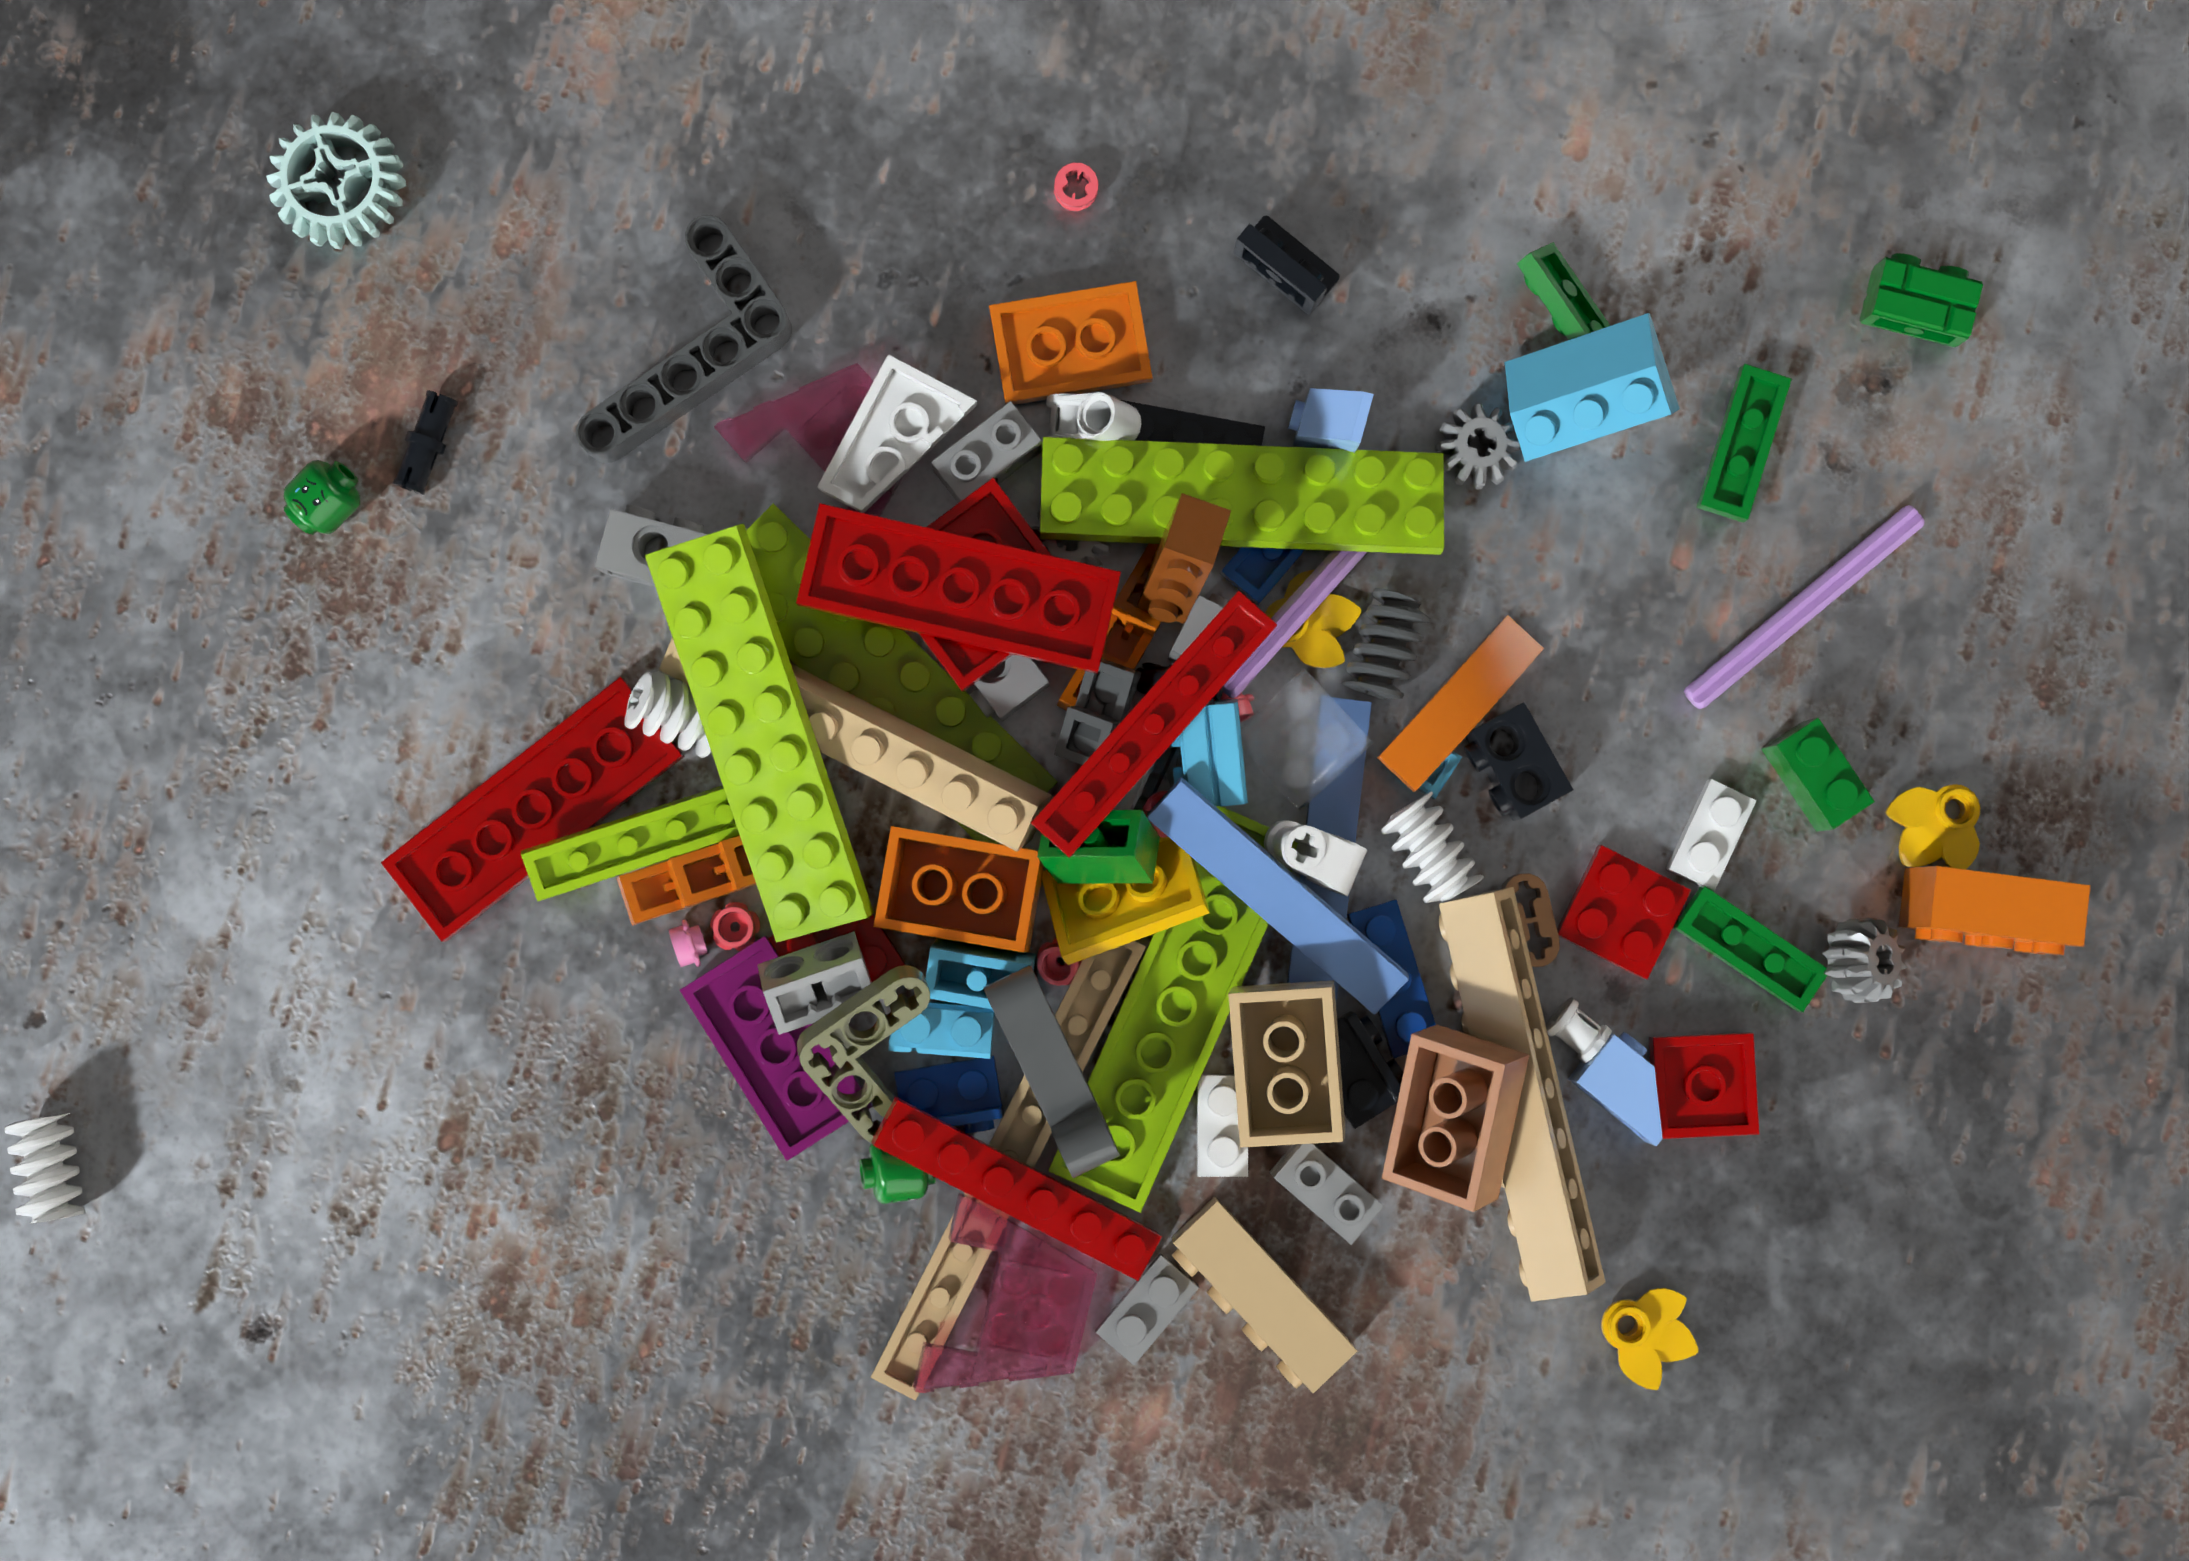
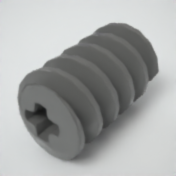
M1375 588L1372 595L1382 605L1368 606L1366 615L1376 624H1364L1359 630L1361 636L1370 643H1356L1352 651L1363 662H1349L1346 667V671L1357 681H1342L1341 684L1355 691L1381 699H1403L1404 693L1392 684L1394 680L1410 679L1411 675L1399 666L1400 661H1416L1417 655L1406 648L1407 642H1423L1424 637L1412 627L1414 623H1429L1431 618L1419 610L1421 603L1414 598L1395 591Z

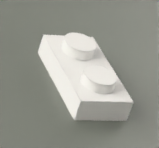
M1713 779L1707 780L1665 870L1694 884L1706 886L1710 890L1715 891L1757 800Z
M1202 1074L1197 1084L1198 1177H1248V1147L1240 1148L1234 1074Z

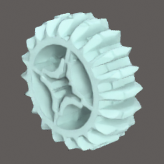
M331 112L328 123L325 125L318 115H311V129L306 131L300 124H293L294 133L298 137L292 143L287 138H279V144L286 152L284 156H270V162L280 170L266 175L267 182L272 187L277 188V190L269 195L270 200L276 207H282L278 213L279 218L285 224L293 223L292 231L300 238L310 235V241L314 245L321 247L329 240L331 246L342 250L347 236L354 246H362V232L367 231L372 237H379L380 231L375 224L380 219L388 224L394 223V217L387 211L388 207L403 206V199L393 192L394 190L406 187V180L396 173L403 167V162L398 155H391L395 148L394 144L387 137L380 138L381 131L374 124H368L364 127L363 121L355 115H351L344 122L343 117L339 113ZM335 147L357 148L367 153L369 159L361 162L356 158L342 160L336 153ZM316 158L315 166L310 172L304 174L309 164ZM335 168L344 176V179L338 178L342 182L337 186L338 193L329 186L330 183L335 184L332 181L333 177L337 175ZM370 187L365 198L357 206L359 194ZM315 200L318 204L331 201V204L338 210L339 215L323 216L308 211L305 203Z

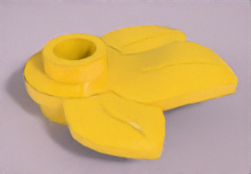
M1314 570L1301 572L1290 580L1284 598L1273 602L1267 608L1265 614L1271 619ZM1329 594L1282 648H1292L1301 662L1312 667L1330 668L1343 664L1345 656L1336 638L1352 627L1361 614V608L1343 596Z
M1952 784L1943 786L1935 792L1927 788L1915 787L1896 796L1886 808V815L1894 822L1905 827L1901 833L1898 846L1900 861L1905 867L1926 866L1942 857L1950 868L1966 870L1976 859L1980 842L1974 826L1980 816V803L1975 793L1963 785ZM1951 800L1955 801L1960 808L1959 815L1955 819L1950 818L1945 810L1947 803Z
M1654 1288L1644 1293L1636 1301L1630 1299L1618 1300L1608 1306L1602 1316L1601 1328L1603 1335L1612 1346L1618 1349L1620 1369L1630 1380L1646 1389H1659L1662 1380L1661 1362L1683 1360L1696 1355L1699 1351L1690 1330L1677 1320L1685 1307L1687 1298L1674 1290ZM1623 1316H1632L1634 1319L1632 1330L1627 1333H1621L1618 1329L1619 1320Z

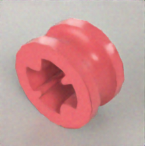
M1073 162L1065 165L1058 171L1055 177L1054 194L1062 207L1070 211H1081L1088 208L1095 201L1098 192V179L1090 166ZM1077 175V181H1079L1082 176L1089 182L1085 186V197L1075 199V193L1072 194L1071 198L1064 193L1068 186V177Z

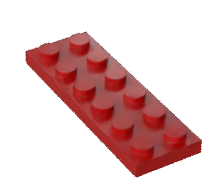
M819 503L796 604L802 607L1098 674L1121 572Z
M619 677L381 862L441 942H447L529 878L521 856V850L595 827L685 757L673 741L669 744L661 741V726L650 737L643 733V718L634 729H629L625 726L628 700L633 689L624 678Z

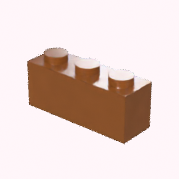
M1181 493L1153 556L1137 608L1147 611L1152 618L1161 622L1172 623L1177 621L1182 624L1185 623L1214 566L1231 510Z

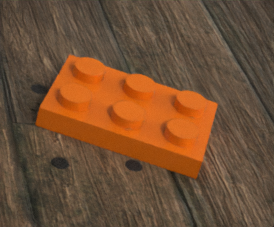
M1136 281L989 305L1005 405L1010 401L1017 405L1047 400V396L1051 394H1083L1150 383L1153 380Z

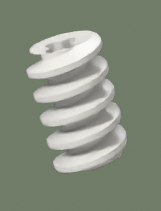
M660 671L644 673L630 694L625 715V726L629 729H634L643 718L642 728L645 735L649 737L654 735L659 727L662 726L660 732L662 742L669 744L679 733L678 747L681 750L687 751L697 740L695 747L696 755L701 758L708 756L711 749L690 687H687L686 683L680 680H669L668 676Z
M1431 791L1389 816L1390 819L1381 831L1383 835L1399 832L1400 837L1391 847L1394 852L1410 850V855L1402 864L1404 869L1420 866L1421 871L1413 880L1414 886L1424 884L1432 886L1423 898V901L1425 903L1436 901L1443 903L1480 882L1484 876L1481 874L1466 876L1474 866L1475 861L1471 857L1458 860L1455 858L1463 849L1464 843L1461 840L1445 841L1454 827L1452 823L1435 825V821L1444 810L1441 806L1424 807L1433 794Z
M70 1113L17 1121L5 1127V1134L21 1136L22 1138L21 1141L11 1145L7 1150L8 1154L24 1156V1161L11 1167L10 1173L27 1177L26 1182L13 1188V1194L30 1198L29 1202L15 1209L16 1215L32 1217V1222L29 1224L85 1214L83 1206L68 1204V1201L82 1194L81 1186L70 1185L65 1182L80 1173L79 1166L63 1164V1160L77 1153L76 1146L60 1144V1140L74 1133V1127L58 1124L57 1120Z

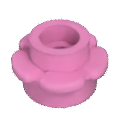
M683 919L681 920L682 925L668 929L680 967L695 963L696 967L701 966L699 956L708 954L707 946L700 926L689 927L687 920Z

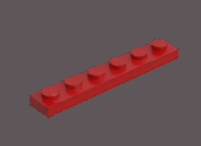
M1238 591L1036 816L1031 824L1070 858L1277 627V624L1244 594Z
M896 1096L871 1141L873 1146L1139 1281L1162 1238L1157 1231Z

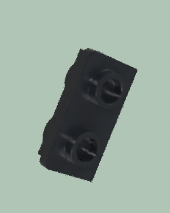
M1263 216L1255 226L1249 223L1236 240L1233 254L1309 316L1339 281L1340 275L1269 216Z
M1349 1011L1337 1019L1344 1115L1352 1128L1356 1129L1397 1103L1404 1072L1394 1058L1386 1062L1376 1045L1382 1042L1383 1039L1370 1018L1366 1015L1359 1019L1355 1012Z

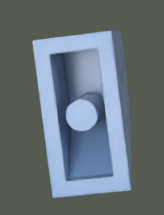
M1310 388L1305 402L1296 400L1292 410L1288 429L1297 431L1293 445L1305 448L1343 449L1355 453L1361 443L1374 394L1364 391Z
M1625 1032L1620 1037L1611 1034L1600 1051L1587 1063L1580 1062L1568 1080L1642 1140L1657 1146L1663 1137L1655 1067L1643 1058L1648 1050L1637 1040Z

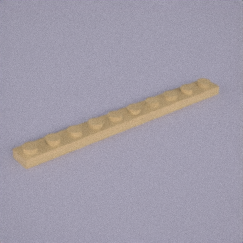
M1136 941L1082 960L1055 1013V1017L1082 1072L1146 946ZM1024 1075L989 1145L1034 1168L1052 1131ZM964 1192L870 1378L916 1401L1010 1215Z

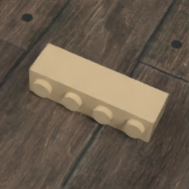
M1216 1196L1171 1237L1173 1244L1178 1248L1172 1254L1174 1259L1191 1277L1199 1271L1210 1282L1212 1287L1206 1292L1226 1314L1233 1308L1247 1322L1241 1328L1243 1333L1261 1352L1269 1346L1282 1361L1276 1365V1368L1296 1389L1304 1383L1312 1393L1316 1392L1357 1352L1353 1343Z

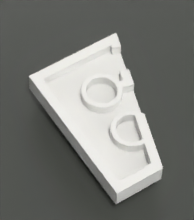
M887 355L819 482L818 490L861 513L866 512L978 405L977 400Z

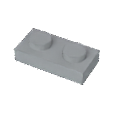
M1159 1253L1143 1272L1139 1281L1132 1285L1095 1329V1333L1131 1364L1135 1365L1196 1293L1199 1285L1162 1253Z

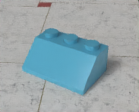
M1650 313L1505 362L1509 411L1525 462L1671 415L1680 410Z

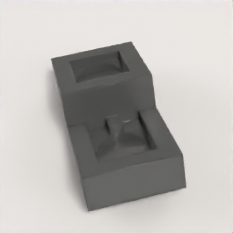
M1103 658L1101 659L1098 674L1085 671L1076 704L1067 708L1054 755L1083 765L1127 716L1142 672Z

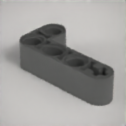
M1028 965L984 986L983 989L1043 1111L1071 1176L1075 1178L1119 1157L1120 1154L1110 1129L1032 967Z

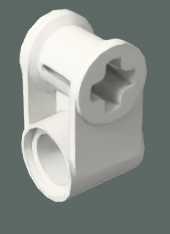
M1062 393L1047 396L1046 406L1051 408L1049 436L1047 437L1099 441H1135L1140 433L1141 416L1138 410L1132 405L1106 393Z
M1289 820L1277 821L1270 826L1264 839L1265 850L1286 868L1306 876L1307 880L1344 896L1349 895L1367 852L1366 848L1347 839ZM1293 841L1298 843L1296 850L1291 848Z

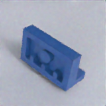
M994 1055L990 1059L974 1058L896 1071L894 1073L899 1099L952 1126L964 1125L965 1133L994 1129V1120L1001 1119L1004 1116Z

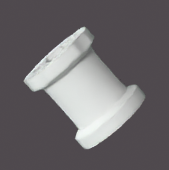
M1571 997L1552 1015L1546 1024V1029L1549 1037L1554 1035L1559 1037L1578 1053L1577 1059L1582 1063H1587L1607 1042L1612 1029L1607 1025L1599 1026L1578 1009V1001Z

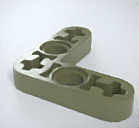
M909 965L898 966L889 970L806 1028L800 1034L797 1041L798 1056L804 1071L859 1134L870 1143L881 1122L878 1120L872 1121L867 1105L872 1101L874 1109L882 1117H885L895 1096L860 1056L927 1008L930 1001V990L926 979L920 970ZM904 985L908 990L913 989L915 994L907 998L903 994L898 995L896 989ZM880 999L884 1000L886 1007L890 1006L891 1012L889 1014H885L884 1008L879 1001ZM868 1011L877 1016L876 1023L868 1030L858 1031L849 1026L851 1018L859 1012ZM819 1044L824 1049L830 1048L832 1059L835 1062L831 1069L829 1062L821 1053L813 1054L812 1048ZM856 1075L865 1080L864 1086L854 1094H845L837 1089L839 1082L847 1076Z

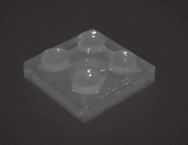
M1305 668L1241 726L1243 751L1293 806L1300 811L1374 743Z

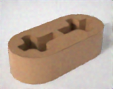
M1530 873L1516 874L1509 877L1502 884L1501 889L1513 887L1516 893L1519 890L1518 883L1521 881L1524 882L1527 889H1535L1536 898L1529 900L1532 917L1526 918L1523 905L1521 903H1517L1526 942L1530 940L1529 923L1534 924L1537 937H1544L1548 941V946L1540 950V958L1536 959L1534 953L1529 952L1532 967H1543L1550 964L1557 957L1560 949L1559 936L1549 893L1545 883L1538 876Z

